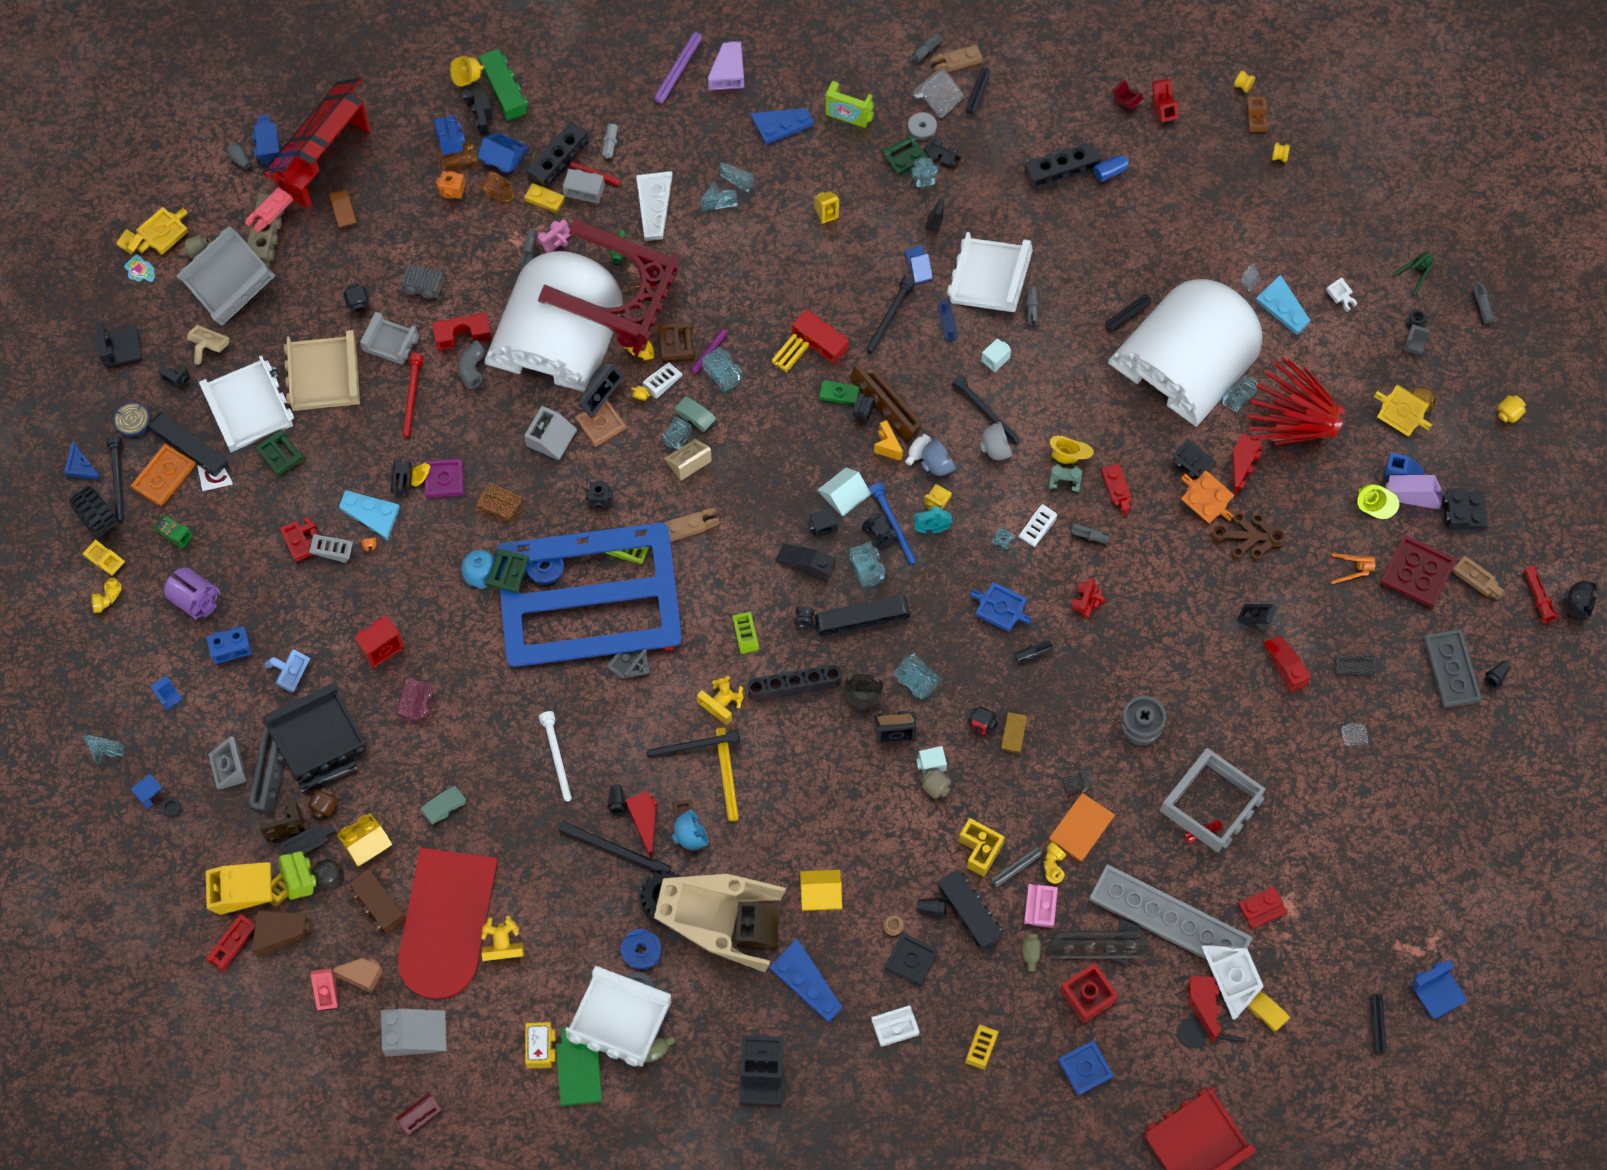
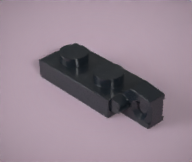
M332 824L324 828L321 825L313 826L279 845L285 855H291L300 851L304 855L325 844V842L329 841L327 836L336 831Z

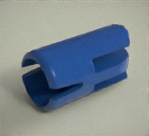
M1117 155L1095 165L1094 173L1096 178L1102 182L1122 173L1128 168L1129 160L1125 156Z

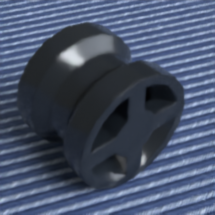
M805 606L797 607L795 611L797 618H795L794 624L801 628L812 627V617L815 610Z

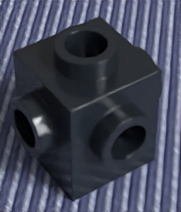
M600 480L590 482L589 489H586L585 499L589 500L590 509H609V501L613 500V490L609 489V483Z

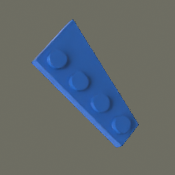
M798 939L769 966V969L827 1023L842 1010L841 1004Z

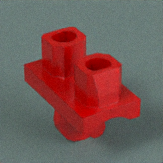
M1089 578L1088 582H1079L1077 592L1079 595H1083V598H1074L1072 608L1074 611L1082 612L1085 618H1090L1093 608L1097 609L1098 605L1105 604L1106 599L1102 596L1103 591L1099 590V587L1095 584V579Z

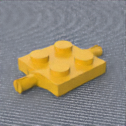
M164 207L157 211L136 229L137 233L144 237V242L137 247L138 251L143 253L150 246L163 255L189 232L188 228L180 221L188 214L187 211L182 208L179 212L173 214Z
M1396 385L1393 392L1388 396L1379 391L1374 395V398L1383 402L1382 409L1377 417L1408 437L1418 425L1428 431L1433 424L1423 419L1424 413L1430 404L1403 387Z

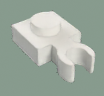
M1342 277L1326 288V291L1336 304L1340 301L1343 303L1345 311L1348 312L1350 310L1348 303H1351L1353 307L1357 305L1356 300L1349 296L1352 290Z

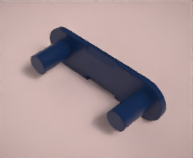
M943 299L937 306L944 338L949 342H953L957 339L958 333L951 304L947 299Z

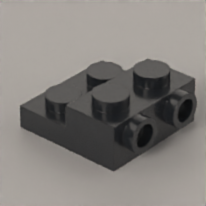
M1448 488L1442 497L1443 505H1446L1444 520L1448 522V529H1486L1488 523L1484 491H1467V488Z

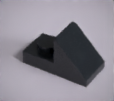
M1244 604L1237 621L1258 631L1265 632L1275 615L1277 607L1274 604Z

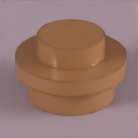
M889 916L885 919L883 927L888 935L896 936L903 931L904 924L898 916Z

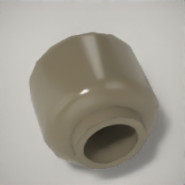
M200 234L187 239L183 248L185 256L194 260L196 255L207 248V245L210 243L209 239Z
M931 769L922 778V788L934 799L940 796L944 798L951 791L949 788L951 784L950 778L939 769Z

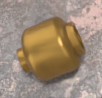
M1417 386L1413 391H1410L1430 404L1425 412L1434 409L1437 395L1434 394L1432 389Z

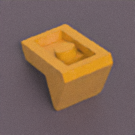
M887 420L880 423V430L878 431L881 441L874 444V452L901 460L903 450Z

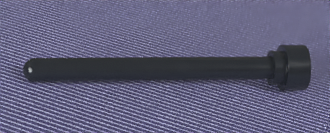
M903 277L899 283L900 290L867 346L868 352L874 351L905 294L913 290L915 282L911 278Z
M962 375L958 376L951 386L956 391L964 392L994 424L1001 422L1005 435L1013 443H1017L1019 437L968 387L967 380Z
M114 435L107 437L106 440L112 458L115 517L117 521H122L123 506L119 462L122 438Z
M737 728L730 729L725 735L649 749L647 756L654 757L726 742L732 745L740 744L739 732Z

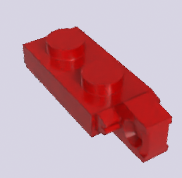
M1120 464L1101 468V474L1112 504H1115V506L1119 505L1122 515L1130 513L1131 507L1129 502H1132L1131 494Z

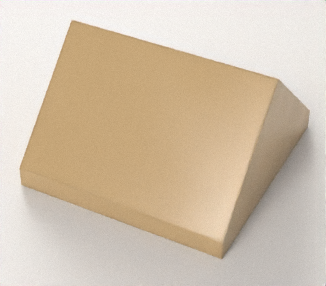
M694 439L664 459L681 481L712 461L711 449L706 444Z

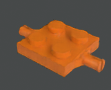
M1205 470L1195 480L1191 479L1186 473L1180 478L1188 485L1186 493L1180 500L1204 521L1210 524L1220 514L1228 521L1233 518L1234 515L1226 507L1234 494Z

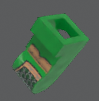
M165 515L154 526V529L160 535L181 549L192 538L188 527L180 525Z

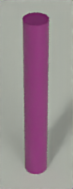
M722 328L690 369L693 374H697L728 332Z

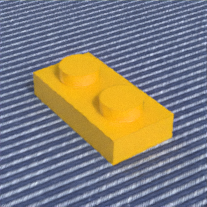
M532 183L524 199L526 202L557 214L565 201V196Z

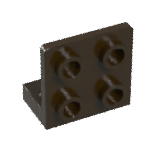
M295 798L287 799L288 806L285 807L287 819L259 826L267 842H278L282 838L294 837L306 831L302 811Z

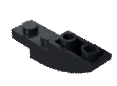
M477 80L469 85H465V90H461L463 101L467 100L468 107L473 109V114L478 115V118H475L477 129L480 128L481 134L486 135L489 134L486 119L493 117L487 95Z

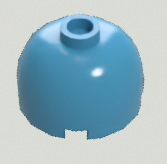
M478 549L468 553L463 559L461 566L464 581L471 587L487 588L485 582L490 576L496 557L487 550Z
M693 810L683 813L676 819L674 823L675 833L672 834L677 845L681 844L683 848L689 851L699 850L709 843L703 824H699L697 821L699 817Z

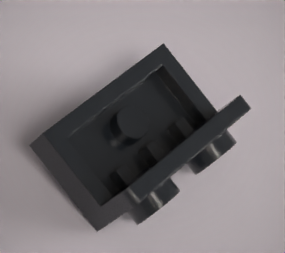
M1186 439L1177 452H1173L1171 455L1175 458L1173 462L1181 468L1183 466L1188 468V474L1194 479L1200 477L1205 470L1210 472L1217 463V461L1189 439Z

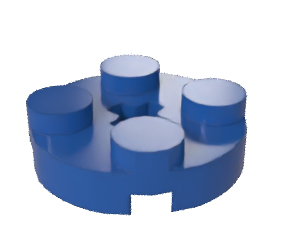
M563 558L528 562L526 568L528 577L536 585H548L556 582L563 576ZM543 562L550 564L547 569L540 568Z
M636 929L628 933L623 940L621 955L624 962L631 969L647 970L659 962L661 944L654 933L652 934L645 929ZM639 945L647 948L644 954L636 953L635 950H638Z

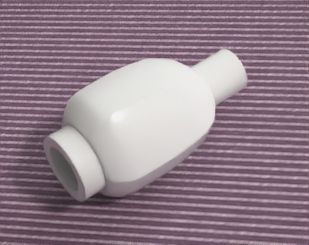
M925 434L917 437L909 448V457L905 463L911 466L914 461L922 459V450L932 439Z

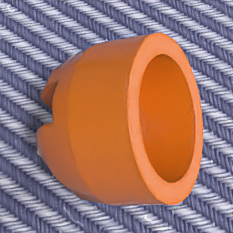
M376 537L361 539L362 548L368 552V547L371 546L373 551L377 546Z

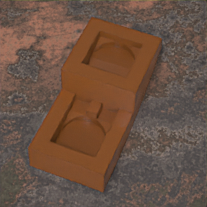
M1247 97L1249 132H1267L1268 130L1265 97Z
M347 190L329 194L339 228L357 224Z

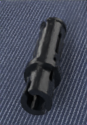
M352 759L320 774L315 773L310 779L298 782L302 794L317 787L321 788L326 783L358 771L354 760Z

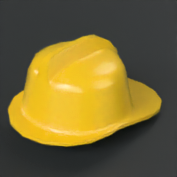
M467 56L455 58L450 67L451 78L457 86L469 85L480 78L481 69L484 66H481L476 58Z
M1053 436L1050 439V445L1053 448L1051 456L1062 464H1073L1078 459H1088L1093 456L1094 450L1092 447L1083 442L1071 440L1064 436Z

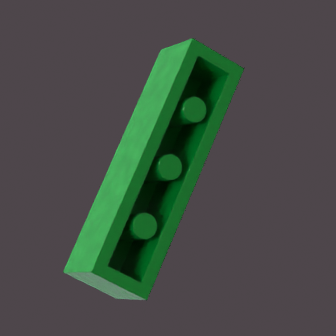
M499 49L479 56L480 65L484 66L482 70L506 120L508 121L527 114L526 106H528L526 97L524 95L521 96L520 85L518 82H514V73L511 68L508 69L505 55H501Z

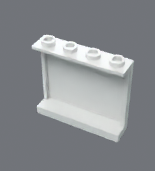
M967 232L965 239H962L961 254L957 256V268L952 272V284L948 286L947 290L951 303L1015 312L1033 251L1031 241L1023 240L1022 245L971 239L970 232Z
M259 356L260 361L207 383L206 379L199 382L230 452L293 426L291 420L294 419L290 408L286 410L284 403H287L284 394L283 392H278V381L275 376L271 377L269 371H272L268 360H263L262 356Z
M595 966L592 972L593 978L571 1026L566 1028V1037L572 1043L585 1044L593 1051H603L611 1058H621L629 1065L643 1066L671 1004V994Z

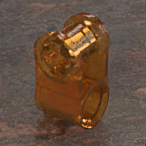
M489 171L484 182L479 184V188L484 193L502 202H510L515 197L512 182L493 171Z

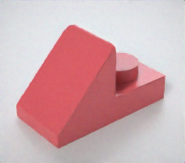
M332 968L311 971L317 1010L337 1008L336 979L333 978Z

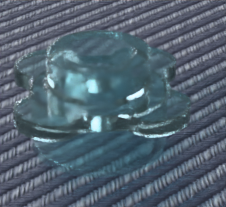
M998 529L996 537L992 539V543L1002 546L1003 549H1009L1010 542L1014 540V534L1005 529Z

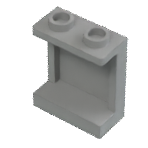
M375 312L360 344L364 352L403 365L405 360L409 359L413 344L417 343L419 334L416 326L412 325L410 329L384 320L382 314Z

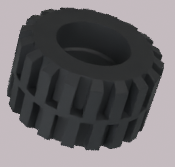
M86 486L69 499L70 506L93 535L100 537L117 524V519L112 510L92 487Z
M661 871L662 874L660 875L657 872L654 873L653 878L648 877L646 879L647 883H643L642 891H640L643 912L647 914L649 920L653 919L657 925L660 921L654 918L657 907L654 898L660 892L664 878L682 877L679 874L675 876L673 871H670L669 874H666V871Z

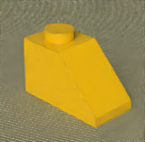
M830 191L820 193L814 197V208L822 224L839 218V198L837 195Z

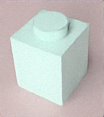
M997 338L982 352L981 361L996 372L1010 359L1011 349L1007 343L1001 342Z
M942 746L919 751V758H916L918 770H922L923 776L931 769H939L942 772L946 771L947 762Z

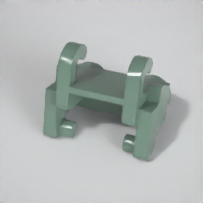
M1056 463V466L1052 467L1049 489H1057V484H1054V481L1057 482L1058 479L1073 481L1072 484H1076V486H1072V491L1079 492L1082 470L1078 468L1079 466H1075L1073 469L1062 468L1060 464Z

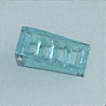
M723 162L720 163V175L749 194L754 186V174Z
M1248 375L1244 376L1225 393L1222 403L1232 411L1237 412L1259 390L1256 388L1258 382Z

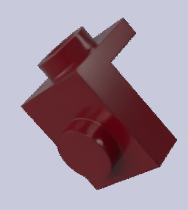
M1126 80L1121 81L1112 90L1116 103L1128 109L1134 108L1143 100L1141 93L1129 89Z

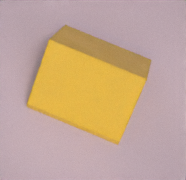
M840 870L800 871L802 911L842 909Z

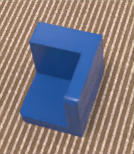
M167 675L150 686L166 711L182 701L181 696Z
M149 774L131 790L145 808L148 809L153 805L150 799L161 791L162 788Z

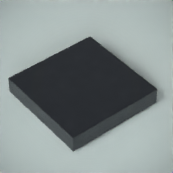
M902 932L884 969L921 987L939 950Z

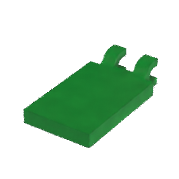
M569 1027L561 1028L562 1043L556 1044L560 1105L571 1106L602 1102L598 1051H593L582 1043H572L566 1037V1028Z

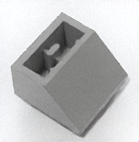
M541 406L524 435L526 446L560 461L577 429L559 413Z

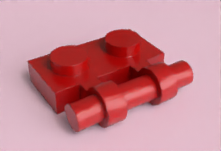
M306 517L303 520L305 523L303 526H299L298 521H295L280 528L295 562L313 555L309 553L313 535H318L316 531L317 526L310 517ZM309 533L311 539L306 540L304 534ZM318 541L317 549H320L322 542Z

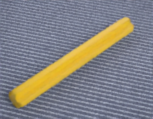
M725 728L716 729V736L726 734ZM726 742L717 744L728 821L738 820V811L729 747Z

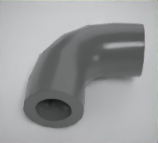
M477 340L466 347L458 360V374L468 389L476 388L483 380V377L476 369V364L487 353Z

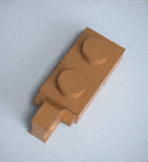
M1464 556L1453 568V573L1482 594L1490 595L1496 600L1503 595L1504 590L1498 586V582L1495 580L1496 577L1468 557Z

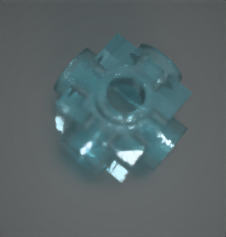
M932 158L914 160L911 174L912 178H915L917 187L935 184V175H938L937 165L933 164Z

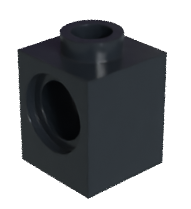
M832 507L810 514L808 527L811 533L814 532L816 538L838 531V522Z

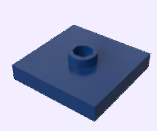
M1094 1040L1057 1059L1077 1096L1114 1077Z

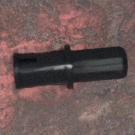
M1049 640L1035 646L1030 645V647L1014 653L1018 664H1021L1033 658L1037 659V656L1052 651L1053 645Z

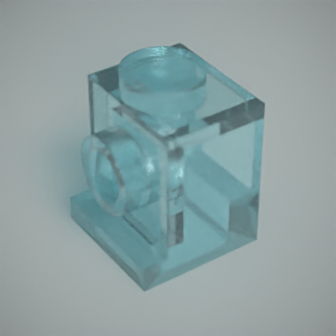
M675 416L673 422L663 433L664 443L670 448L680 449L692 434L691 425Z

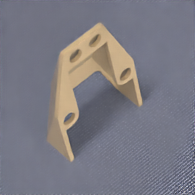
M730 874L664 878L654 918L709 952L766 972L770 963L769 960L745 955L732 947L731 939L738 912V901H778L782 899L786 888Z

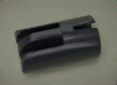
M402 459L393 462L390 493H394L396 478L399 479L397 494H401L403 480H406L405 495H409L412 463L405 460L403 468Z

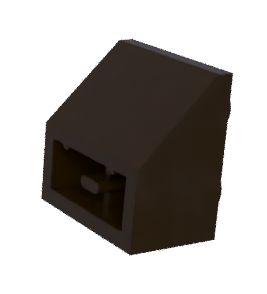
M738 901L737 947L777 949L779 909L759 902Z

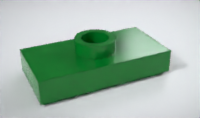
M823 381L819 400L855 406L859 394V386Z

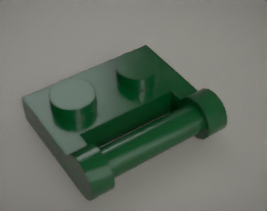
M912 133L898 143L880 150L883 158L897 177L928 161L927 154L918 144ZM910 144L911 148L894 157L891 156L892 153Z
M284 430L278 431L255 447L278 477L296 464L302 463L306 458L290 442ZM282 442L293 457L289 459L276 443Z
M497 549L495 553L496 559L485 585L490 588L518 594L529 562V556ZM503 559H508L501 580H496Z

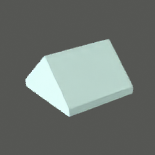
M849 468L843 469L818 489V492L842 517L871 495L860 473Z

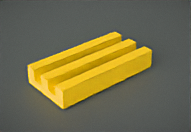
M793 334L772 359V363L787 373L809 347V343L803 342V339L797 338V335ZM801 345V348L784 366L783 364L787 361V359L793 354V352L798 348V346Z

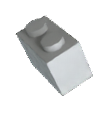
M568 169L563 185L564 196L599 204L605 186L604 176L597 173H586L579 169Z

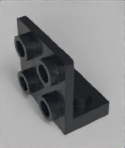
M102 323L95 325L99 355L105 367L141 360L138 334L135 326L109 331L108 329L105 330Z

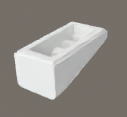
M667 363L643 381V387L647 388V392L657 399L682 376V373L673 365ZM671 370L675 375L672 376L667 371ZM665 374L669 379L666 380L662 375Z
M1042 504L1025 526L1019 538L1035 547L1056 521L1057 514ZM1037 520L1041 521V522L1044 523L1045 525L1043 526L1042 524H1040L1039 522H1037ZM1032 526H1034V527H1036L1037 529H1039L1040 532H1038V531H1036L1035 529H1033ZM1028 531L1035 535L1036 538L1034 539L1033 537L1028 535Z

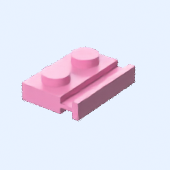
M1028 885L1024 924L1048 928L1054 927L1058 887Z

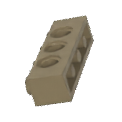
M259 193L255 210L271 194ZM281 213L260 232L254 230L255 224L260 220L258 219L251 226L247 244L268 267H270L271 260H274L275 252L273 249L274 245H277L278 242L277 230L281 228Z

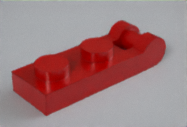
M240 914L207 955L206 961L217 965V969L221 972L225 971L230 961L254 933L256 924ZM220 952L225 954L222 959L218 957Z

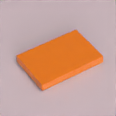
M164 444L130 487L162 507L196 463L169 445Z
M1082 793L1048 841H1053L1061 850L1082 863L1111 823L1115 814Z

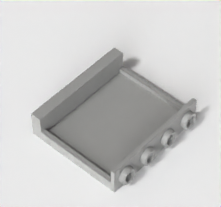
M230 226L224 229L214 241L207 245L206 249L196 255L194 260L182 268L177 275L211 313L210 316L222 326L276 276L240 234Z

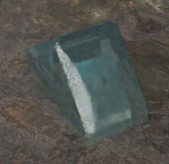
M713 182L701 198L702 211L737 206L736 190H725L718 193L716 182Z
M87 734L83 735V739L98 766L104 753L111 757L124 755L125 748L121 742Z

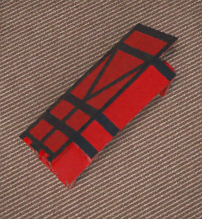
M361 77L337 81L261 174L275 182L277 188H281L292 196L293 201L307 209L312 204L307 185L320 171L317 160L348 122L368 133L371 131L364 101L359 96L351 95L362 81Z

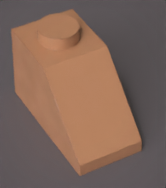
M363 958L335 967L333 970L336 977L370 993L373 992L383 973L379 962Z

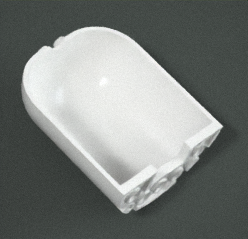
M555 251L545 253L528 262L520 272L486 355L485 365L520 374L522 367L553 375L554 383L584 392L590 378L603 361L613 331L606 326L553 305L538 302L540 292L545 284L595 305L607 308L622 306V293L611 273L594 260L572 252Z
M1190 280L1175 287L1112 355L1108 364L1136 384L1142 378L1169 397L1167 402L1169 408L1197 427L1257 359L1262 346V329L1252 307L1236 291L1213 280Z

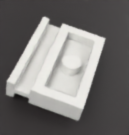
M911 1006L871 1017L880 1047L920 1034Z

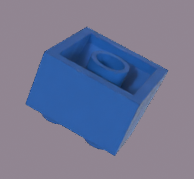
M499 132L484 137L478 158L482 159L485 164L495 165L499 167L500 171L508 173L517 169L529 151L530 146Z

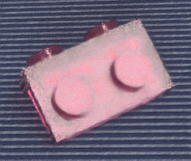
M406 677L395 715L414 722L424 718L428 711L426 706L427 699H430L433 691L431 688L432 682L422 683Z

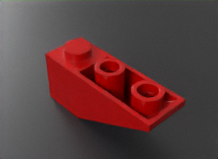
M1243 433L1238 439L1231 456L1234 495H1236L1238 490H1243L1247 481L1245 480L1246 475H1251L1255 467L1252 464L1255 460L1258 461L1263 453L1260 450L1262 442Z
M1190 976L1188 981L1189 1004L1211 1042H1215L1217 1035H1220L1221 1031L1220 1023H1217L1216 1017L1220 1013L1219 1003H1216L1219 986L1215 984V977Z

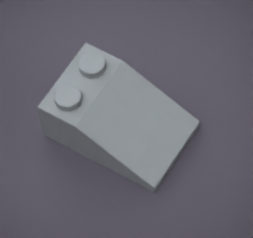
M419 1009L381 1010L382 1051L385 1057L447 1052L445 1011Z

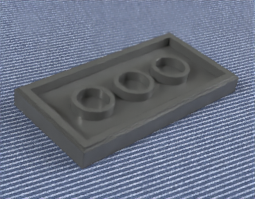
M1462 629L1424 635V644L1443 709L1481 702V693Z

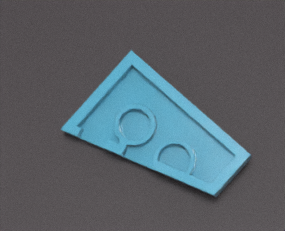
M1281 275L1256 298L1255 302L1296 335L1310 323L1309 317Z
M346 490L339 505L341 511L356 521H360L373 532L375 531L380 534L385 540L389 538L400 509L399 504Z

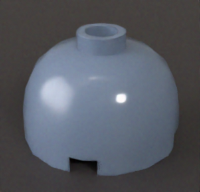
M935 438L925 445L922 450L923 461L921 465L926 472L930 471L933 475L944 476L956 469L939 439Z

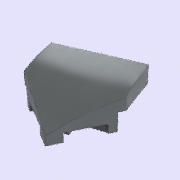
M643 649L642 651L616 654L606 666V669L621 679L649 674L647 651Z

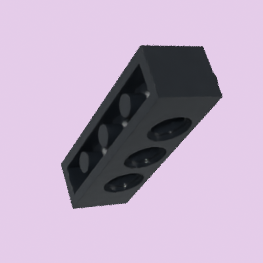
M570 121L526 170L528 180L546 189L548 186H552L556 177L566 170L567 165L576 159L582 149L587 147L589 143L588 131Z
M1093 142L1082 143L1071 149L1066 148L1055 154H1047L1045 157L1029 160L1025 163L1024 173L1033 190L1093 171L1094 166L1100 163V157Z

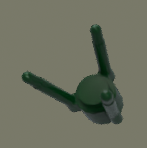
M1424 251L1394 272L1393 276L1398 275L1410 266L1412 269L1416 267L1419 270L1424 269L1425 271L1412 293L1415 296L1428 272L1432 269L1431 264L1434 262V257L1429 252Z

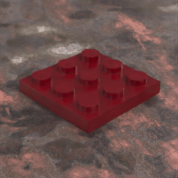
M1404 534L1380 584L1433 609L1457 559Z

